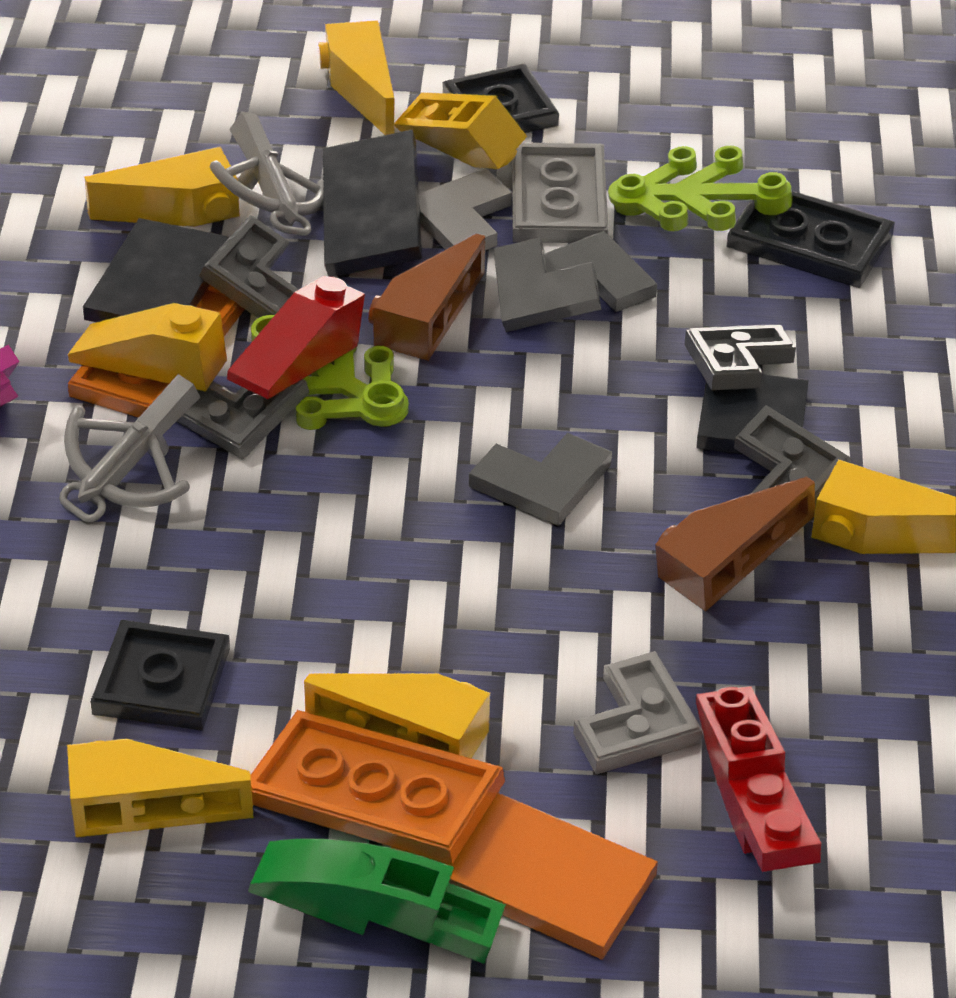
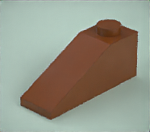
M476 233L394 277L383 294L374 297L369 309L368 320L370 324H373L374 346H384L392 351L429 361L485 274V236Z
M806 476L692 512L677 526L672 525L662 533L658 542L655 543L658 578L706 612L814 517L815 482Z

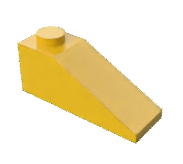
M378 20L325 24L326 42H318V58L320 69H328L331 87L384 135L395 133L394 94Z
M421 92L395 122V127L400 132L413 129L415 139L472 167L500 169L506 166L515 158L517 154L516 149L527 137L496 96Z
M221 147L84 177L87 209L91 220L136 223L139 218L171 225L196 227L240 217L239 197L227 189L210 169V164L213 161H219L225 169L231 167Z
M172 303L92 323L70 350L68 359L71 363L169 384L179 374L194 384L197 390L206 391L227 361L220 312L196 308L190 305Z
M838 459L816 500L811 537L860 554L956 553V497Z
M309 673L304 680L305 712L468 758L473 757L489 732L490 693L478 689L470 683L460 682L441 674Z
M130 739L93 741L90 743L67 745L70 800L76 837L254 818L249 770Z

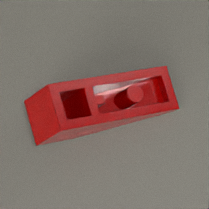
M326 276L295 291L228 369L227 380L269 399L358 347L365 294L346 286V283L341 279Z

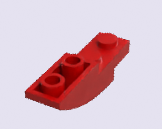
M752 686L741 688L725 687L714 692L696 694V706L709 758L731 824L744 854L753 852L762 872L820 863L821 842L785 773V751Z

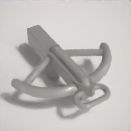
M241 112L229 130L247 160L226 169L219 161H213L210 164L211 171L233 194L257 208L271 212L270 221L280 232L302 236L310 234L311 225L303 216L313 214L324 206L323 179L319 180L316 184L280 164L276 158L278 153L273 151L257 114ZM241 173L237 181L233 176ZM285 177L315 193V197L307 202H296ZM257 183L259 184L263 195L253 191V188L256 186ZM295 221H298L303 225L304 228H297L291 226Z
M178 374L135 422L83 418L85 414L84 407L76 405L67 420L64 444L69 464L82 482L69 483L62 489L59 499L63 507L82 521L94 522L100 519L106 510L105 498L119 505L144 508L168 503L188 492L190 485L187 481L181 480L174 484L164 458L169 447L163 434L200 398L194 384ZM79 428L126 432L93 469L89 467L79 448ZM148 451L155 461L164 489L150 493H135L116 487ZM72 490H79V501L81 503L91 501L98 506V509L95 513L88 515L67 499L68 494Z

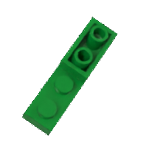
M332 839L269 841L248 890L250 893L361 935L364 934L370 920L485 964L506 905L450 884L449 880L454 869L453 866L388 847Z

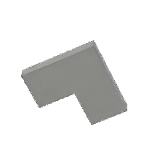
M485 168L419 193L420 224L445 250L476 233L485 236V250L497 246V232L482 217L511 206L512 192Z
M656 651L604 665L603 680L619 708L574 720L573 734L596 775L701 744L702 728Z

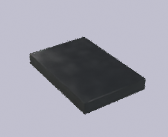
M792 191V206L781 214L767 215L760 213L754 206V200H750L737 219L735 226L728 232L726 247L861 288L893 236L895 222Z
M139 218L83 305L84 320L100 322L172 303L197 307L210 285L198 276L204 265L229 237Z

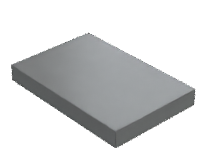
M521 143L516 149L517 154L512 160L513 242H522L540 237L542 242L573 243L603 231L608 234L604 144Z

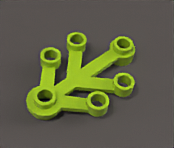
M730 145L720 147L715 151L714 163L675 184H665L679 175H689L697 169L696 151L688 146H679L669 151V162L644 176L639 174L621 176L610 185L608 194L610 202L618 213L627 216L647 213L659 221L661 228L667 231H679L688 225L687 209L707 221L710 229L726 231L736 224L735 206L729 201H715L712 203L709 200H754V206L760 213L776 215L786 212L792 206V189L786 177L777 172L761 175L758 178V183H714L727 175L737 174L743 169L742 150L739 147ZM661 200H674V201H669V202L664 203V202H662Z
M274 315L259 317L252 323V341ZM374 346L366 350L364 353V371L369 377H372V383L368 385L355 378L353 354L356 352L357 347L334 360V365L329 363L310 374L311 376L303 378L308 385V395L342 393L348 398L322 400L314 396L305 397L295 407L296 423L298 426L306 430H316L325 425L327 418L361 417L367 423L380 427H387L401 422L408 414L409 401L403 393V389L397 383L391 381V375L394 372L393 351L384 346Z

